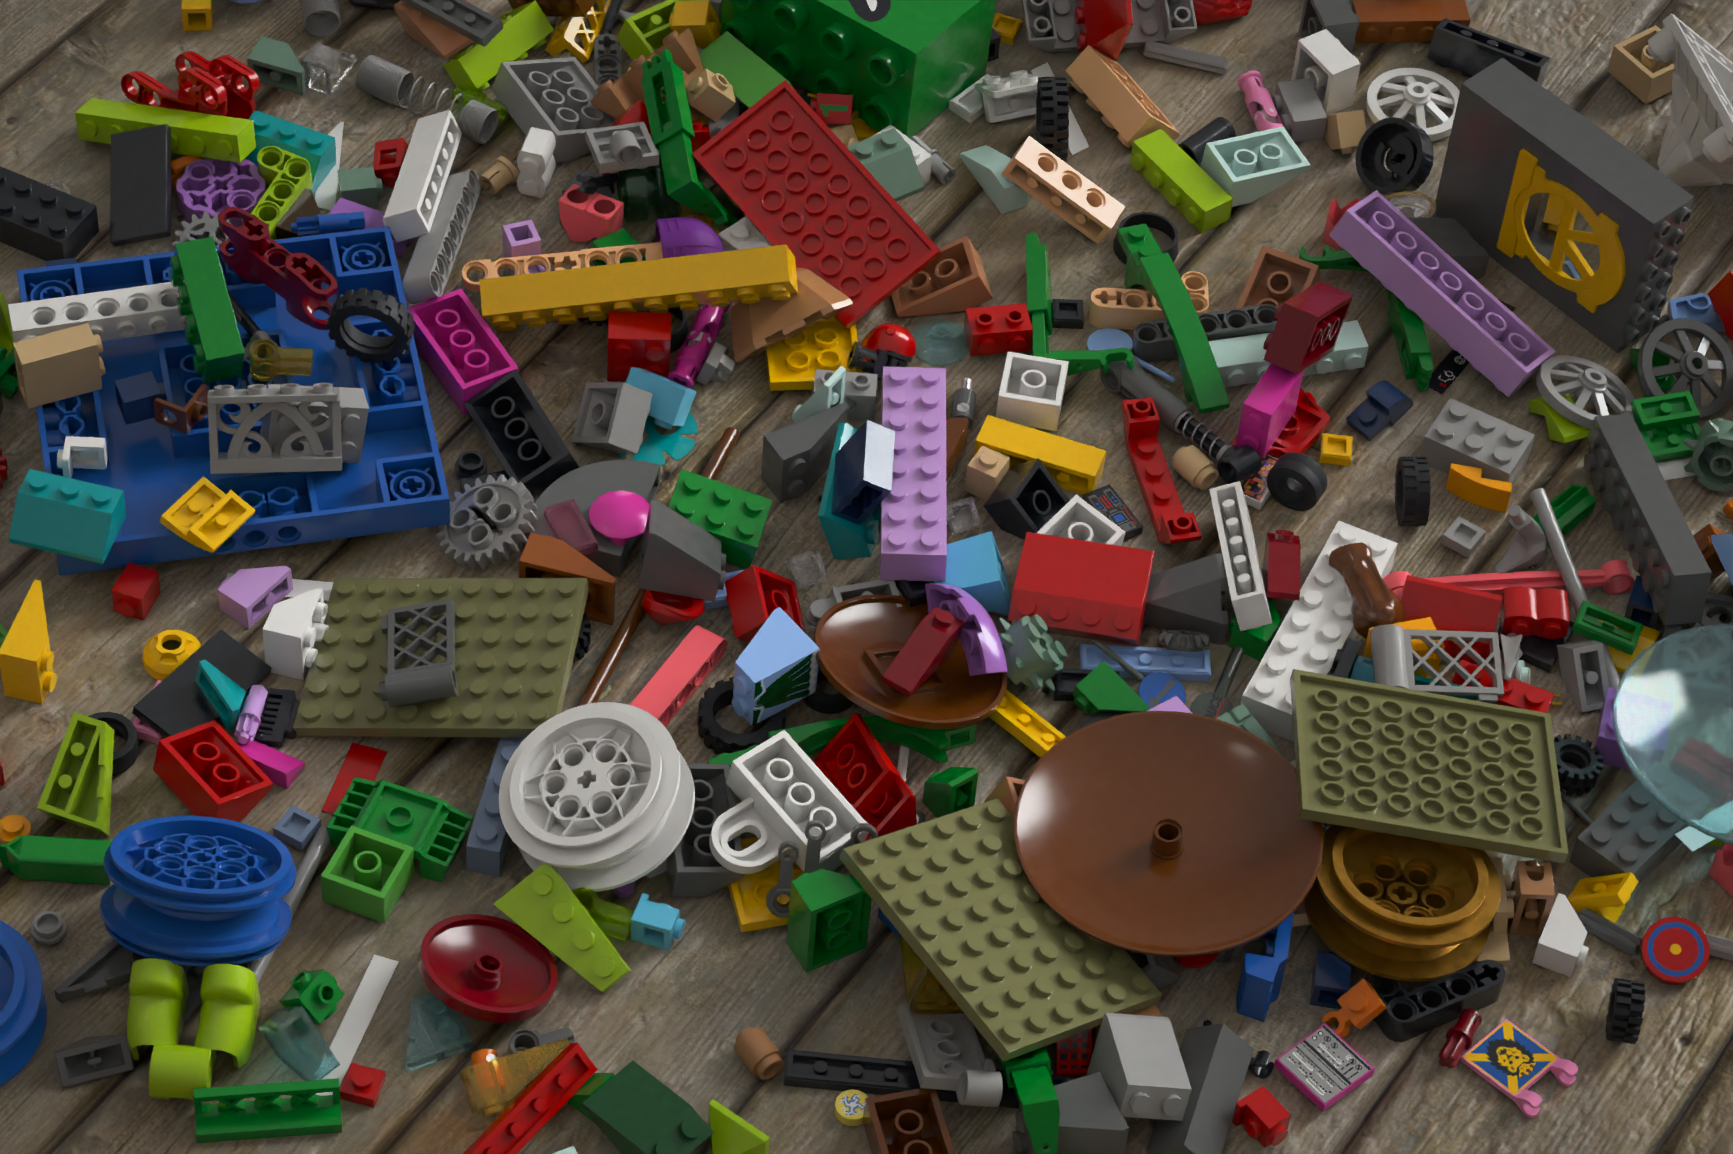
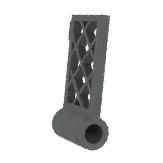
M453 599L388 609V615L382 616V633H388L387 674H385V681L379 683L382 701H388L390 707L458 696L455 673V605ZM446 612L438 621L430 618L435 613ZM413 619L404 627L396 623V620ZM422 624L429 627L421 635L413 632ZM438 632L445 635L438 643L430 640ZM405 638L413 641L404 649L397 646ZM422 646L430 649L421 657L413 654ZM438 654L447 658L446 662L430 663ZM405 660L413 663L408 668L396 670Z

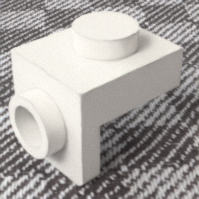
M66 436L64 449H58L57 468L63 469V477L72 478L73 468L106 469L108 458L105 438Z

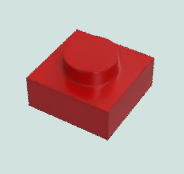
M351 1063L340 1089V1099L374 1108L386 1080L385 1071Z

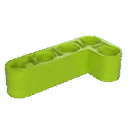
M266 146L258 152L257 162L259 175L265 179V184L269 185L251 214L265 222L269 227L270 238L277 240L276 225L305 188L312 190L313 182L311 166L308 160L279 147Z

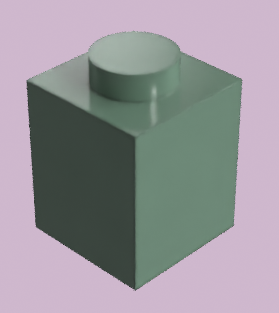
M374 167L337 170L339 198L341 197L372 209H378V197L383 196L381 178L376 179Z

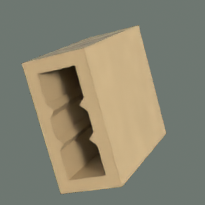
M88 323L13 343L18 386L28 409L103 389L101 375H105L106 371L103 360L99 356V353H103V346L100 336L98 334L93 335Z

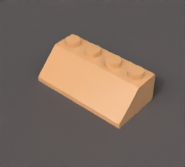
M1088 45L1065 70L1073 79L1070 82L1071 85L1081 94L1085 93L1088 96L1086 102L1095 111H1101L1103 114L1102 121L1111 129H1116L1119 132L1117 138L1126 147L1130 148L1133 141L1158 129H1162L1172 140L1178 138L1181 134L1117 61Z

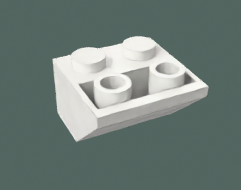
M314 588L273 605L263 627L265 663L272 667L271 673L300 680L305 679L309 668L312 667L318 654V650L315 649L316 643H323L322 637L325 630L329 629V626L324 624L328 606L323 602V589Z

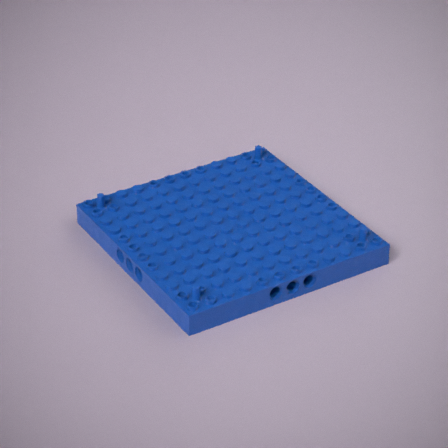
M389 226L274 240L292 254L305 253L311 256L335 278L338 293L328 299L332 305L340 294L345 295V292L348 290L358 291L359 288H367L371 292L379 290L385 296L391 295L396 298V302H402L407 307ZM219 246L216 247L227 289L260 330L268 334L273 344L269 351L253 354L243 362L242 376L206 383L208 391L214 390V387L218 385H232L234 389H247V386L252 384L282 385L287 383H295L301 386L331 383L333 387L363 388L369 412L360 463H342V471L210 474L208 409L203 420L198 421L191 431L185 434L157 423L155 418L126 425L116 400L114 381L152 371L156 382L163 383L167 401L183 408L186 406L204 382L202 374L195 373L192 356L195 355L193 345H188L185 330L101 341L103 353H99V356L103 360L106 371L105 375H101L103 389L37 406L36 414L46 473L63 476V469L57 468L58 449H64L66 436L105 438L108 458L106 469L73 468L72 479L124 490L126 519L104 564L56 553L59 576L126 567L128 562L144 565L450 524V498L414 336L412 335L405 355L401 358L397 357L394 362L388 363L383 361V364H374V361L370 360L368 362L360 361V358L356 356L352 358L346 354L344 349L340 350L335 346V340L329 338V330L315 329L292 316L286 309V300L264 283L252 284L237 275L222 260ZM234 248L228 249L227 252L234 254ZM174 252L17 270L20 301L22 303L171 282L169 276V269H171L170 256H174ZM322 283L321 285L322 290L330 287L326 283ZM316 310L313 313V316L320 320L329 318V315L321 310ZM356 315L347 318L355 328L365 334L376 337H386L394 334L389 326L373 317ZM236 320L244 348L250 342L251 337ZM249 403L251 410L259 403ZM226 404L220 409L219 415L225 424L236 428L240 424L234 422L229 416V412L234 415L240 413L241 409L237 404ZM163 409V413L167 418L174 421L177 420L171 411ZM262 418L250 429L251 431L260 434ZM218 429L219 453H228L233 434L225 433ZM245 437L244 441L253 442L248 446L250 452L260 450L261 445L258 441ZM203 476L225 494L232 490L256 510L255 514L213 553L185 541L159 522L161 515Z

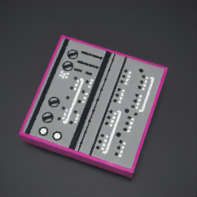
M1326 1023L1276 1058L1274 1066L1322 1112L1368 1080L1374 1073V1068Z

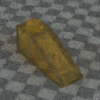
M568 1037L465 1067L460 1071V1076L471 1112L482 1111L483 1116H489L504 1111L503 1104L513 1099L569 1045Z

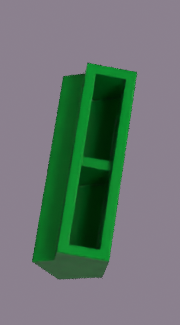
M1571 484L1550 501L1563 536L1588 517L1594 510L1597 499L1589 494L1587 485ZM1536 513L1532 516V518L1542 528V525Z

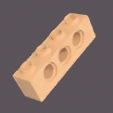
M1030 136L1016 151L1002 172L1005 177L1096 244L1112 229L1125 208L1124 205Z

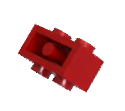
M1026 303L965 309L963 330L970 356L1030 351L1033 328Z

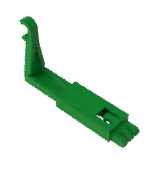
M666 48L660 52L661 57L656 54L651 57V62L647 60L642 63L644 77L641 78L652 141L660 151L667 194L675 201L714 219L716 227L724 223L730 227L739 221L738 217L721 205L697 178L690 141L695 135L683 72L673 62L672 54ZM662 93L666 95L665 103H663Z
M1029 233L1026 236L1027 308L1033 328V356L1068 361L1067 376L1102 368V371L1106 373L1109 371L1108 364L1116 361H1126L1127 368L1132 370L1135 365L1133 353L1127 348L1051 350L1049 354V335H1053L1051 268L1045 243H1039L1036 233Z
M1326 246L1322 257H1309L1306 255V249L1303 247L1300 249L1299 259L1319 265V269L1369 272L1346 250L1332 252ZM1386 289L1390 303L1387 314L1405 379H1414L1419 391H1427L1434 366L1422 319L1414 311L1408 309L1404 302L1393 292Z
M1045 1046L1004 1062L997 1054L1007 1086L1015 1090L1035 1154H1057L1060 1109L1058 1097L1052 1083L1050 1059Z

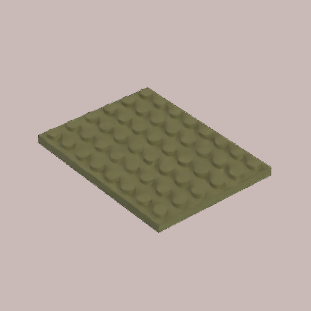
M335 578L327 604L328 608L324 623L329 626V629L325 630L322 637L323 643H316L315 649L318 650V654L312 667L309 668L293 725V730L297 733L296 736L527 737L539 725L562 711L590 588L588 579ZM453 599L455 605V673L458 696L390 707L388 701H382L379 683L385 681V674H387L388 633H382V616L388 615V609ZM446 612L435 613L430 618L438 621ZM413 619L396 620V623L404 627ZM422 624L413 632L421 635L429 627ZM438 632L430 640L438 643L445 635ZM405 638L397 646L404 649L413 641ZM422 646L413 654L421 657L430 649ZM438 654L430 663L446 662L447 658ZM405 660L396 670L408 668L413 663Z
M1293 669L1290 677L1299 819L1565 863L1569 853L1550 713Z
M998 798L843 848L839 856L842 863L1003 1062L1101 1025L1104 1013L1131 1014L1157 1004L1162 996V993L1124 949L1103 943L1084 934L1053 912L1039 897L1029 883L1017 856L1014 841V817Z

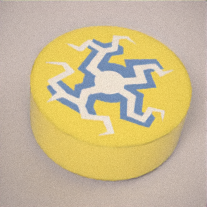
M853 1089L840 1093L836 1098L834 1109L838 1121L847 1126L863 1124L865 1098H868L867 1095Z

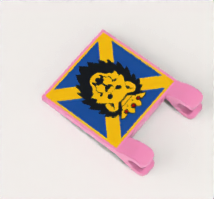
M1505 1019L1474 1045L1460 1060L1512 1099L1523 1114L1529 1118H1533L1540 1113L1538 1106L1542 1103V1098L1539 1094L1528 1090L1532 1085L1551 1070L1562 1085L1569 1087L1576 1082V1076L1574 1075L1578 1072V1066L1575 1063L1559 1058L1508 1019Z

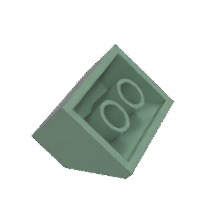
M895 128L847 146L896 202L924 191V184L911 147Z

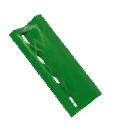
M339 1078L193 1089L197 1143L342 1133ZM333 1092V1095L316 1096L315 1094ZM283 1095H291V1096H293V1097H291V1098H284V1099L279 1098V1096H283ZM244 1098L256 1099L254 1101H243ZM202 1101H219V1103L202 1104Z

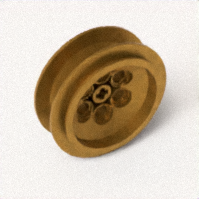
M1334 824L1323 834L1324 843L1320 868L1311 890L1304 899V906L1314 931L1335 954L1348 963L1371 974L1410 982L1438 980L1470 966L1479 957L1486 945L1490 923L1498 910L1501 899V885L1497 870L1484 850Z

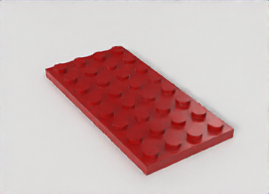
M786 80L692 153L698 165L771 246L786 244L795 257L796 268L809 269L851 299L853 304L835 316L846 330L941 255L940 249Z

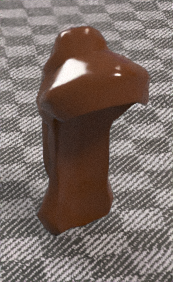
M1352 543L1331 551L1328 565L1336 569L1343 576L1353 597L1351 607L1354 629L1359 635L1367 639L1368 631L1371 627L1404 622V607L1398 596L1388 589L1372 559L1371 549L1366 544Z

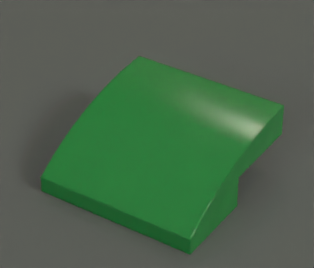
M1689 390L1632 400L1631 406L1634 421L1655 462L1693 456L1694 451L1683 442L1685 439H1697V435L1701 431L1697 423L1700 413Z

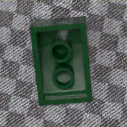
M631 1061L580 1105L621 1154H690L714 1133L689 1103L634 1061Z

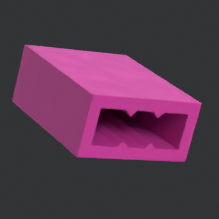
M1270 364L1243 403L1236 440L1238 447L1249 445L1260 457H1265L1296 411L1303 371L1295 374L1277 365Z

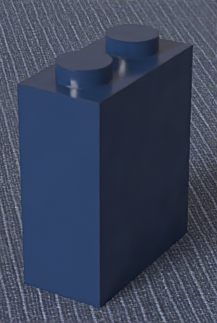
M867 420L836 453L831 514L860 525L892 491L894 430Z

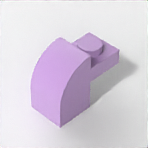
M532 219L502 226L505 258L541 254V239ZM534 265L528 271L531 274L545 272L546 270L540 265ZM507 268L509 275L514 276L515 272Z

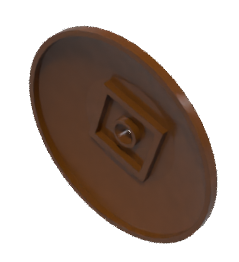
M875 594L846 599L824 613L814 633L813 642L820 648L815 658L829 682L858 706L896 723L926 729L966 727L990 716L1000 705L1007 686L1006 672L970 676L965 652L959 639L954 653L910 697L881 682L885 671L919 623L929 614L927 603L909 607L904 596Z

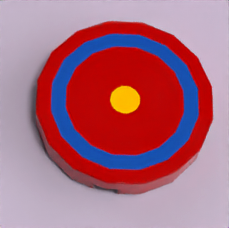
M1676 916L1662 918L1648 928L1641 940V960L1643 959L1648 973L1662 983L1676 986L1690 982L1699 977L1708 964L1710 947L1707 936L1698 925L1686 918Z

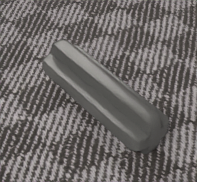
M1584 908L1578 916L1586 931L1627 954L1634 955L1639 949L1642 940L1639 936L1589 908Z

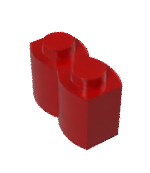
M1522 586L1503 588V598L1500 607L1502 633H1515L1517 636L1522 634V637L1536 635L1547 639L1567 636L1570 623L1568 592L1554 588L1534 590Z

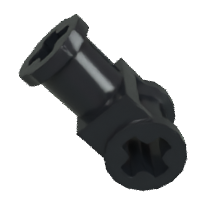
M855 341L847 359V368L853 369L856 367L868 371L870 374H878L877 379L882 381L883 366L907 367V364L911 363L912 358L889 350L877 349L874 351L862 347L859 342ZM860 357L871 359V362L862 360Z

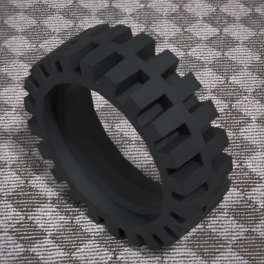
M1039 77L1036 91V140L1061 160L1067 162L1069 146L1066 77Z

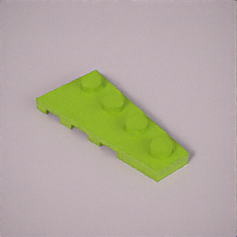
M542 864L493 903V905L601 992L605 993L632 972L554 866Z

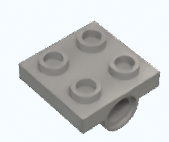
M644 122L585 130L587 145L600 174L616 173L635 168L644 169L648 166L659 165V154Z

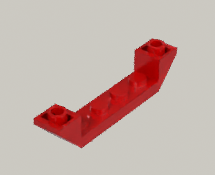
M1153 398L1122 400L1126 450L1158 541L1175 544L1201 540L1202 535L1194 513H1184L1157 437L1160 417Z

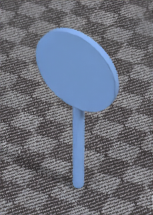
M1104 328L1095 331L1089 336L1087 348L1088 350L1127 348L1132 352L1133 341L1122 330ZM1136 357L1141 367L1171 383L1175 382L1173 376Z

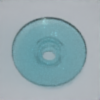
M931 319L918 324L911 332L916 343L914 355L925 363L937 366L952 365L965 358L969 352L963 327L955 322L944 319Z

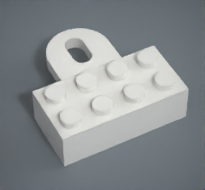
M783 730L732 761L726 784L742 802L717 818L712 827L709 844L714 858L723 867L736 873L752 874L760 872L780 860L778 857L780 844L785 841H792L799 848V857L795 863L804 872L808 841L805 836V827L808 822L819 820L823 822L826 828V836L821 841L819 863L851 839V831L856 825L867 822L791 736ZM812 827L809 833L812 836H819L822 830L819 827ZM745 832L753 833L758 838L757 842L742 851H735L728 845L729 841ZM860 832L858 834L859 840L866 841L868 832ZM785 848L782 854L792 857L795 851L792 848Z

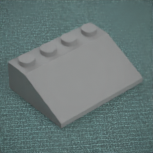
M576 57L501 62L492 88L493 93L526 136L531 127L553 132L556 140L553 156L556 163L573 161L590 153L585 138V130L610 127L616 119L591 104L590 100L599 94L596 91L598 86Z

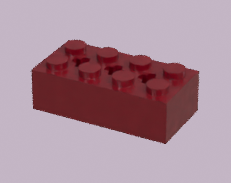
M1320 281L1303 292H1299L1293 298H1289L1284 304L1280 303L1273 319L1277 322L1275 329L1268 334L1264 342L1263 349L1267 351L1263 360L1299 374L1333 352L1353 295Z

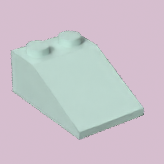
M1282 126L1206 143L1200 167L1233 198L1232 207L1254 202L1309 170L1310 163Z

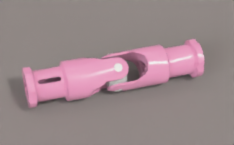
M1250 70L1242 74L1238 78L1237 84L1245 94V104L1257 131L1284 127L1269 91L1262 84L1263 78L1260 72Z

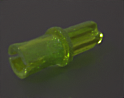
M462 85L456 86L452 92V100L457 94H462L463 101L461 106H465L470 100L474 99L496 109L498 121H502L506 117V106L487 98L485 93L473 92ZM460 96L456 99L454 103H460Z

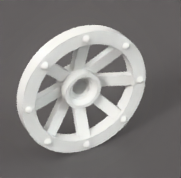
M1420 68L1393 69L1379 75L1369 86L1366 97V110L1372 122L1376 123L1382 119L1389 118L1381 109L1401 104V107L1393 117L1404 119L1408 113L1415 115L1416 125L1423 128L1426 134L1429 135L1431 142L1446 138L1451 134L1460 91L1451 81L1429 70ZM1405 82L1407 86L1397 85L1396 83ZM1381 91L1397 94L1377 100ZM1440 91L1446 97L1434 94L1433 92ZM1436 104L1453 109L1451 117L1448 118ZM1428 111L1440 125L1426 128L1425 113Z

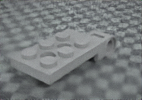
M901 1004L898 1017L920 1087L955 1091L960 1105L998 1107L1003 1089L1001 1073L996 1071L993 1060L984 1058L974 1025L961 1009Z

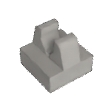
M717 342L714 343L697 376V382L705 386L708 385L710 380L723 384L726 383L736 363L724 354L725 346Z

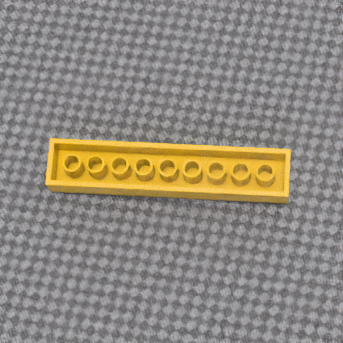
M786 244L479 279L482 316L495 328L498 327L499 331L516 330V325L528 324V327L540 328L547 326V322L559 321V324H573L577 322V318L589 317L590 321H601L607 319L609 311L639 312L650 310L652 313H667L668 308L680 307V310L690 311L698 309L701 304L711 303V307H725L729 305V301L741 300L743 304L760 302V298L772 297V300H786L791 298L790 294H798L795 257Z

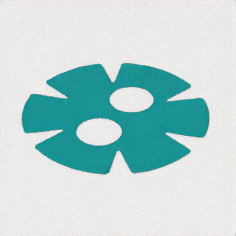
M689 412L684 426H677L676 431L668 435L657 432L655 423H653L655 418L648 415L644 430L648 433V439L641 444L638 454L634 455L633 460L665 465L663 451L676 461L683 458L696 444V441L680 436L682 434L698 433V426L693 415ZM618 454V455H619L620 457H624V456L627 455V454Z

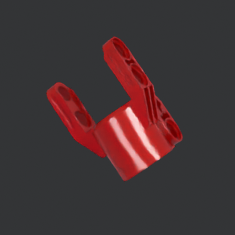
M193 51L184 52L176 57L175 66L179 73V90L173 91L142 71H133L125 74L121 79L123 93L136 104L249 119L256 110L254 94L260 88V80L257 73L235 58L223 55L210 62ZM185 59L188 60L191 68H186ZM242 76L248 81V89L243 85ZM133 79L137 82L139 91H136L133 87ZM154 92H156L159 97L160 105L157 104L154 99Z

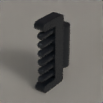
M269 688L267 690V704H265V710L262 712L263 717L260 718L262 723L255 734L254 740L269 747L281 748L285 738H296L297 733L293 730V725L300 700H296L294 690Z

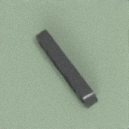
M601 34L594 40L595 83L598 87L608 79L613 83L622 76L620 43L617 40V36L613 34ZM604 47H610V53L604 54ZM604 65H612L615 68L612 70H604L601 67Z

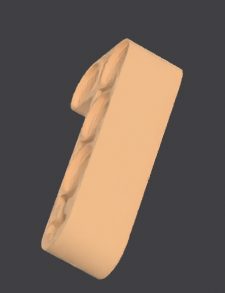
M1191 271L1185 273L1181 279L1197 314L1207 313L1209 306L1207 278L1200 272ZM1098 288L1091 293L1088 321L1097 328L1134 330L1140 323L1166 319L1160 305L1149 290Z

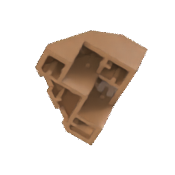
M796 268L798 294H790L791 298L772 300V297L760 298V302L743 304L741 300L734 301L731 306L733 354L736 363L756 357L775 343L793 338L813 324L835 317L853 304L851 299L809 269Z

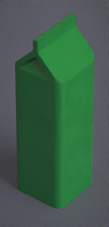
M21 835L7 844H0L1 868H9L21 880L110 885L111 880L104 870V856L112 841Z

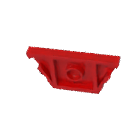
M1300 387L1296 411L1266 455L1279 459L1282 455L1290 452L1305 454L1329 426L1330 416L1322 407L1317 405L1316 399L1310 392L1305 393ZM1237 436L1232 440L1231 445H1236Z

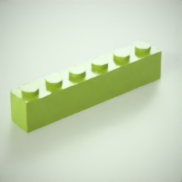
M91 98L75 112L78 140L111 144L112 134L167 124L171 128V153L241 163L256 148L253 120L98 98Z

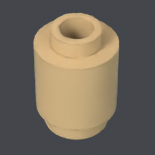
M1183 446L1174 454L1173 469L1194 488L1206 490L1217 480L1219 472L1216 470V465L1196 446Z

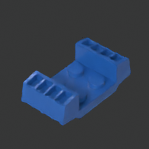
M1294 912L1276 928L1259 937L1266 939L1265 956L1245 953L1236 995L1238 1014L1264 1022L1270 1003L1278 999L1288 957Z

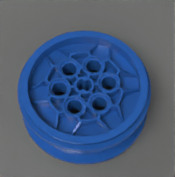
M204 816L155 818L136 823L119 832L105 852L104 870L114 884L101 897L100 915L109 935L120 945L137 954L188 966L206 967L214 964H240L261 958L274 951L282 943L283 938L291 927V910L282 897L289 893L295 884L296 867L287 847L274 836L258 828L236 821Z

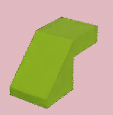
M1562 395L1567 401L1575 405L1570 396ZM1543 397L1528 400L1531 413L1546 417L1549 440L1568 443L1588 437L1589 428L1576 424L1559 414Z

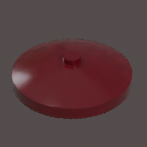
M463 914L438 922L426 933L418 954V969L421 978L436 998L463 1015L487 1022H517L537 1015L549 1004L558 981L557 966L547 947L521 926L489 915Z

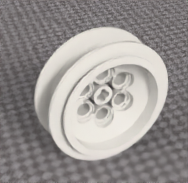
M598 702L577 706L561 712L539 725L521 742L511 756L504 770L499 789V811L502 823L512 841L518 846L529 867L535 871L544 863L554 866L572 891L599 892L622 887L640 879L658 867L682 840L690 824L695 803V787L691 771L685 759L677 750L676 744L665 726L657 718L640 708L615 702Z

